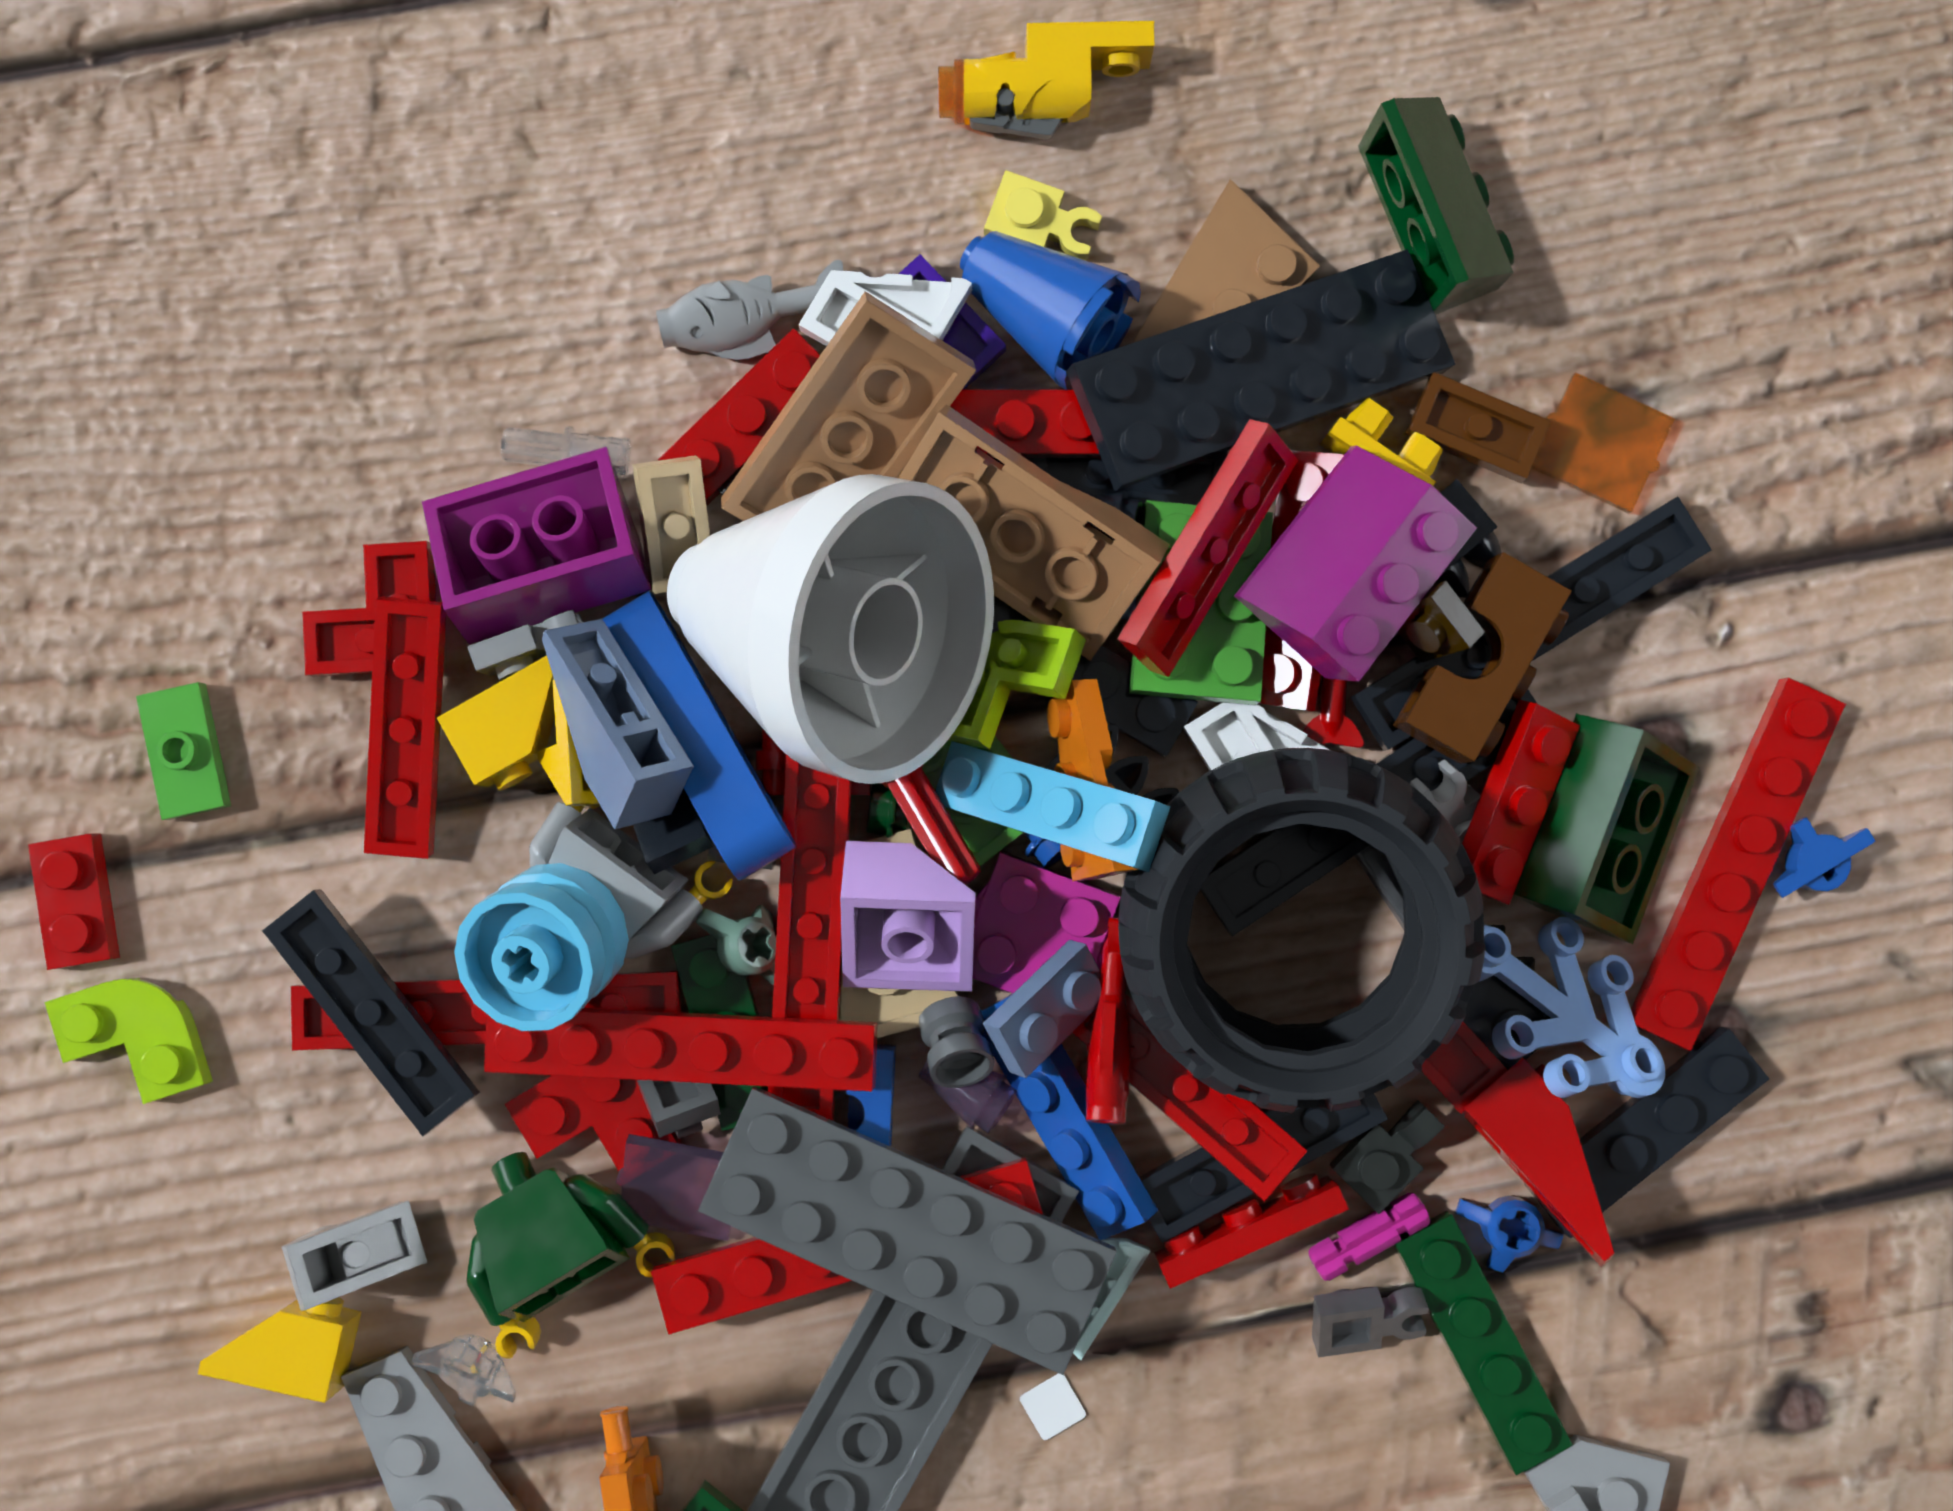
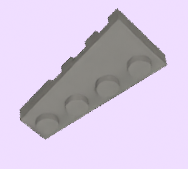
M408 1346L348 1370L341 1376L394 1511H527L516 1494L510 1495L489 1466L492 1461L477 1441L472 1443L454 1418L455 1410Z

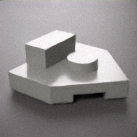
M1575 1434L1569 1438L1573 1444L1572 1447L1524 1471L1547 1511H1659L1670 1463L1662 1456L1642 1451L1634 1452Z

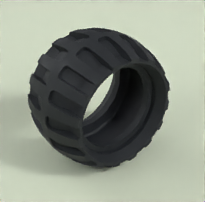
M1316 748L1273 749L1237 758L1207 772L1184 788L1167 804V806H1170V810L1151 863L1150 871L1135 870L1127 872L1120 900L1118 924L1120 955L1128 988L1144 1022L1166 1052H1169L1195 1078L1224 1095L1231 1094L1248 1100L1260 1108L1293 1113L1296 1108L1320 1107L1327 1108L1332 1112L1361 1105L1360 1100L1390 1086H1394L1397 1089L1422 1072L1423 1063L1442 1043L1448 1044L1462 1024L1474 986L1480 980L1485 955L1484 905L1477 876L1461 840L1440 811L1412 785L1385 768L1349 754ZM1300 823L1346 830L1385 853L1403 891L1404 936L1389 975L1359 1006L1321 1023L1277 1025L1236 1010L1205 982L1187 945L1195 897L1216 863L1255 834Z

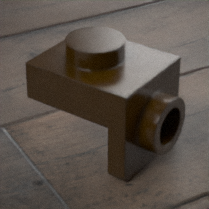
M1447 581L1438 584L1435 582L1398 630L1399 634L1421 662L1471 648L1485 632Z

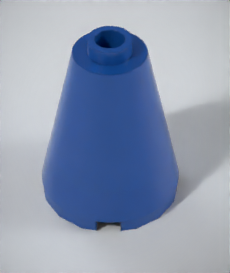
M992 231L985 237H975L964 250L960 260V269L963 270L962 278L972 283L971 294L1055 383L1065 390H1073L1066 373L1073 363L1108 352L1120 346L1133 321V318L1124 313L1128 298L1131 297L1137 302L1140 300V283L1126 273L998 231Z

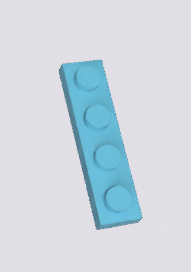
M953 741L951 742L935 790L946 808L1146 872L1150 871L1151 863L1170 810V806L1155 800Z

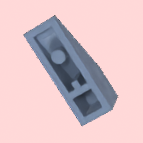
M603 619L545 630L542 637L543 645L584 779L613 828L619 829L672 814L694 766Z

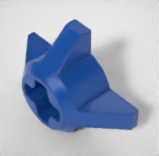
M1802 818L1790 826L1792 844L1785 856L1786 870L1773 885L1781 898L1786 897L1800 887L1813 891H1830L1838 888L1847 880L1851 871V856L1876 841L1868 828L1861 829L1842 838L1834 835L1817 834L1808 818Z
M1504 1196L1497 1198L1488 1207L1460 1198L1455 1214L1480 1224L1483 1237L1492 1246L1486 1266L1502 1273L1515 1257L1520 1258L1530 1255L1539 1246L1559 1249L1564 1234L1545 1228L1543 1217L1537 1208L1520 1197ZM1517 1211H1521L1520 1219L1515 1217Z

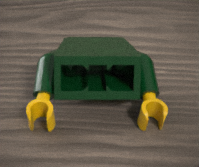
M517 1152L500 1159L492 1166L491 1171L502 1196L478 1209L475 1213L474 1223L477 1234L471 1243L466 1283L489 1324L499 1326L501 1329L496 1337L495 1346L497 1353L503 1358L510 1359L513 1358L517 1351V1345L510 1336V1333L515 1332L523 1335L528 1347L534 1350L540 1339L541 1328L539 1322L533 1316L630 1259L625 1248L633 1247L636 1250V1265L639 1272L645 1277H652L651 1270L654 1266L645 1259L644 1254L651 1248H660L674 1261V1244L663 1233L654 1232L647 1234L649 1225L614 1190L585 1174L570 1176L554 1167L536 1174L527 1153Z

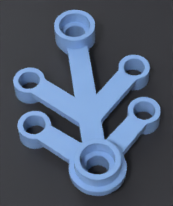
M1559 917L1544 925L1538 934L1539 945L1542 951L1549 957L1559 990L1511 954V945L1504 932L1496 927L1484 925L1486 950L1479 981L1495 975L1552 1018L1532 1022L1523 1015H1514L1499 1022L1493 1029L1492 1041L1496 1050L1503 1057L1517 1059L1533 1052L1535 1049L1583 1042L1602 1056V1058L1584 1062L1577 1055L1565 1054L1548 1062L1543 1071V1078L1547 1088L1555 1096L1568 1098L1586 1090L1587 1087L1608 1084L1611 1089L1621 1095L1643 1098L1656 1093L1661 1088L1665 1079V1064L1655 1044L1638 1033L1625 991L1632 986L1634 979L1633 971L1625 959L1618 955H1609L1593 963L1588 970L1589 984L1594 992L1601 996L1609 1024L1608 1028L1596 1019L1575 955L1583 946L1584 936L1581 928L1574 920L1568 917ZM1557 932L1562 935L1565 946L1559 941ZM1607 970L1612 974L1614 983L1609 979ZM1511 1029L1518 1034L1520 1046L1513 1040ZM1563 1068L1569 1073L1571 1084L1565 1080L1562 1072Z

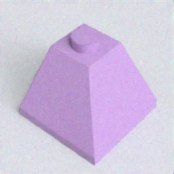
M846 841L840 897L843 987L972 992L975 892L912 843Z

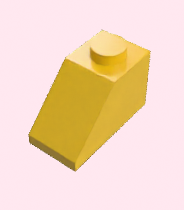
M547 656L437 717L474 785L490 787L495 784L498 791H501L521 782L533 773L529 764L538 760L537 752L547 747L555 719L554 677Z
M340 1297L307 1310H300L298 1300H295L200 1361L197 1374L326 1403L344 1387L341 1376L349 1369L362 1311L343 1307L344 1300Z

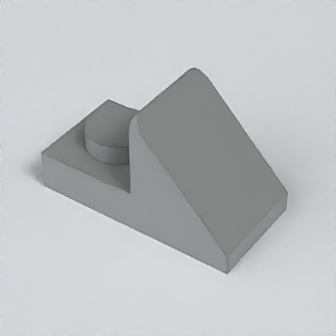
M409 1201L395 1203L341 1224L323 1226L282 1246L300 1310L310 1309L427 1263Z

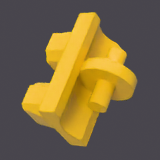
M1366 398L1346 419L1340 417L1320 443L1322 447L1336 454H1345L1351 446L1357 445L1432 486L1435 485L1436 481L1430 478V476L1433 474L1443 451L1442 447L1417 432H1414L1409 437L1398 455L1380 444L1378 439L1394 417L1388 410L1370 398Z

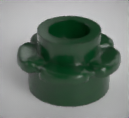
M882 783L872 784L866 832L882 834L889 838L893 835V830H906L908 819L891 790L884 787Z

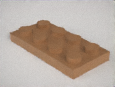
M865 291L721 497L722 509L745 521L845 478L867 474L898 478L939 411L946 404L950 406L975 373L976 368L973 360Z

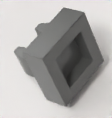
M637 1080L659 1138L676 1132L678 1139L703 1130L701 1121L721 1114L718 1098L711 1083Z

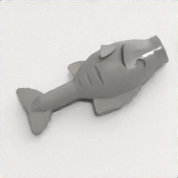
M834 260L818 276L815 285L777 293L772 292L771 276L769 275L758 276L751 279L748 283L738 280H726L702 284L682 296L669 308L656 310L664 348L679 346L693 351L713 353L721 358L734 360L749 359L768 353L776 345L769 329L780 318L806 313L830 271H843V263L841 260Z

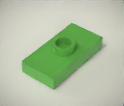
M196 682L136 696L161 820H173L232 807L206 684Z

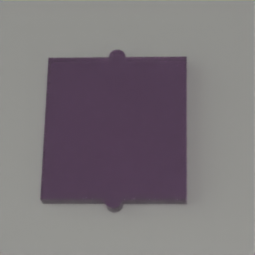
M629 1134L625 1145L624 1167L619 1170L616 1183L622 1187L621 1196L644 1221L652 1227L724 1241L729 1240L732 1226L698 1212L724 1152Z

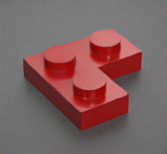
M416 541L363 545L366 608L302 612L305 675L324 677L372 674L375 599L383 596L436 601L434 560L430 542Z
M552 1075L504 1104L536 1159L592 1126L624 1181L683 1145L682 1141L678 1139L676 1132L659 1138L637 1080Z

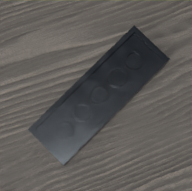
M1406 249L1075 362L1068 368L1066 373L1115 491L1231 450L1249 419L1268 423L1278 433L1363 402L1366 398L1372 399L1428 379L1433 372L1438 374L1444 373L1455 366L1456 363L1410 253Z

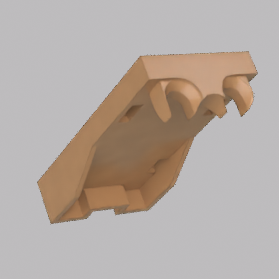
M947 404L939 411L899 476L900 479L923 482L939 487L958 500L974 520L983 538L992 571L994 596L1034 623L1072 628L1078 631L1086 639L1081 655L1090 661L1158 567L1170 544L1117 508L1055 479ZM978 447L982 448L983 450L994 456L996 459H998L1005 465L1003 466L998 461H996L995 459H993L992 457L978 449ZM1087 521L1098 527L1100 530H1102L1115 540L1113 541L1112 539L1104 535L1102 532L1088 524Z

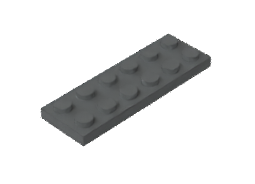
M756 1086L752 1088L698 1209V1212L1061 1375H1064L1117 1253L1116 1248L1108 1243Z

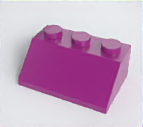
M1357 445L1351 446L1234 597L1323 677L1359 682L1477 527L1431 484Z
M607 446L422 501L443 608L468 644L495 637L527 624L533 626L570 610H574L576 613L652 590L639 536Z

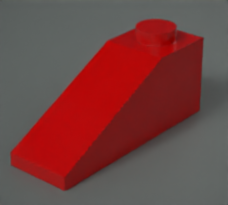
M1521 1058L1464 1108L1465 1119L1602 1268L1612 1259L1615 1253L1570 1107L1563 1101V1098L1555 1096L1547 1088L1543 1078L1545 1065L1541 1064L1534 1070L1524 1058Z

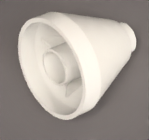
M874 474L857 475L842 479L716 532L704 539L700 544L690 547L674 564L667 585V602L670 613L675 622L681 627L687 641L778 747L791 759L805 767L858 783L876 784L901 778L921 767L941 749L955 732L975 696L986 665L991 643L994 617V588L989 556L983 538L974 520L958 500L939 487L923 482Z

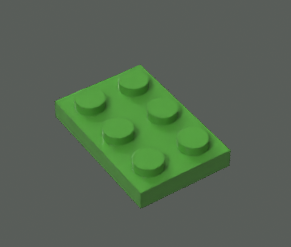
M1146 500L1144 503L1142 526L1170 544L1158 567L1136 596L1135 608L1197 505ZM1267 512L1169 678L1149 671L1132 654L1129 694L1257 705L1261 702L1266 624L1234 595L1271 549L1273 512Z

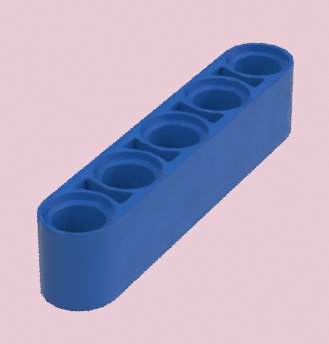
M650 590L602 618L694 767L684 786V790L733 875L741 881L795 849L797 845L675 628Z

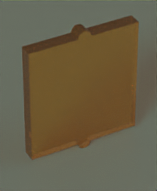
M1575 372L1571 376L1555 412L1545 417L1551 423L1532 469L1629 514L1633 511L1649 474L1654 473L1660 468V463L1656 459L1675 418Z

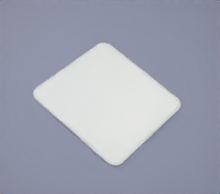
M1059 1373L1020 1396L1021 1404L1043 1440L1050 1439L1086 1416L1084 1408L1066 1377Z

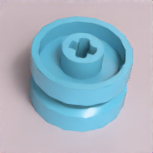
M563 863L539 864L514 876L503 884L498 891L488 895L472 908L459 926L454 954L459 979L475 1005L498 1023L521 1031L551 1030L571 1020L611 982L624 964L629 939L624 913L611 891L589 872Z

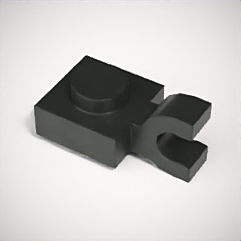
M1417 1100L1389 1132L1378 1124L1358 1135L1330 1163V1166L1379 1214L1424 1169L1411 1154L1429 1143L1445 1126Z

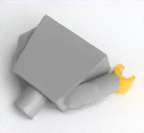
M556 803L529 846L530 868L539 864L563 863L589 872L611 891L624 913L629 939L625 958L634 959L671 945L700 916L703 911L702 904L707 899L715 900L725 896L732 887L733 882L731 878L723 889L717 892H710L703 887L701 876L716 863L715 861L705 862L698 868L694 877V886L689 891L682 889L688 879L672 867L654 875L646 864L640 844L620 829H614L608 820L593 810L599 806H566L565 803ZM583 809H588L583 814H581Z

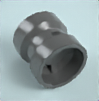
M959 996L944 998L926 1007L919 1016L918 1024L922 1040L927 1047L931 1048L927 1056L930 1075L934 1083L942 1087L961 1088L976 1084L986 1078L994 1068L995 1061L991 1045L986 1038L981 1036L985 1029L982 1024L984 1018L981 1008L977 1002L970 998Z

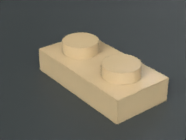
M696 455L632 464L647 572L652 588L651 591L654 594L667 592L669 576L678 558L687 549L700 544L710 536L701 460Z

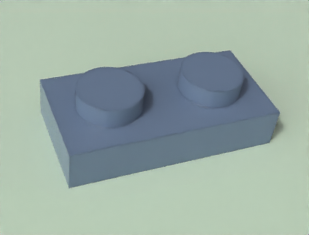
M1068 940L982 1023L1010 1073L1027 1078L1097 1008L1101 994V972L1087 945Z

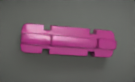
M1407 1193L1390 1202L1392 1207L1386 1212L1382 1210L1379 1214L1374 1211L1338 1231V1239L1332 1241L1328 1237L1310 1247L1308 1251L1309 1258L1320 1277L1325 1281H1330L1347 1272L1348 1268L1346 1265L1352 1261L1359 1265L1401 1241L1399 1235L1404 1232L1411 1236L1427 1227L1431 1220L1420 1198L1414 1193Z

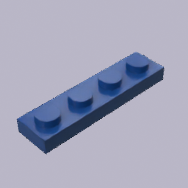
M1011 995L983 1009L984 1021ZM984 1029L982 1037L986 1038L991 1045L994 1058L1062 1176L1068 1184L1079 1190L1076 1200L1099 1240H1104L1145 1223L1158 1212L1110 1126L1104 1123L1086 1121V1085L1062 1043L1027 1078L1008 1071L989 1034Z

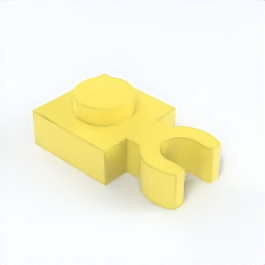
M1005 170L984 227V236L992 231H998L1046 247L1048 240L1059 243L1063 253L1087 261L1091 246L1074 240L1071 232L1078 226H1086L1098 231L1102 216L1097 211L1088 207H1077L1070 211L1060 209L1064 198L1063 190Z

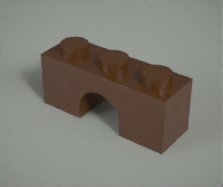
M1505 552L1487 560L1463 602L1485 631L1483 635L1488 644L1489 656L1484 670L1475 679L1459 677L1439 665L1424 670L1393 726L1459 764L1474 762L1478 755L1486 758L1495 748L1503 734L1505 724L1498 720L1509 700L1512 699L1518 702L1535 678L1537 668L1530 665L1538 649L1542 643L1547 646L1551 645L1562 631L1569 616V612L1562 609L1572 591Z

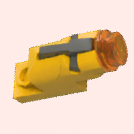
M1154 21L1027 23L1025 58H1016L1015 52H1009L979 59H954V66H938L939 119L955 118V125H970V128L973 130L1050 139L1061 123L1077 122L1089 117L1092 99L1091 70H1102L1104 75L1110 77H1128L1137 74L1140 69H1150L1155 46Z

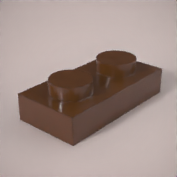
M1433 372L1427 379L1404 435L1410 437L1414 432L1422 434L1442 447L1444 452L1522 483L1528 478L1551 421Z

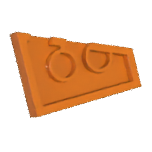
M1097 679L1072 680L1066 699L1053 697V699H1050L1047 707L1049 732L1053 738L1058 740L1060 763L1056 764L1054 771L1114 788L1111 783L1107 782L1105 770L1110 767L1112 761L1113 747ZM1060 844L1062 860L1066 867H1071L1072 882L1097 880L1139 870Z

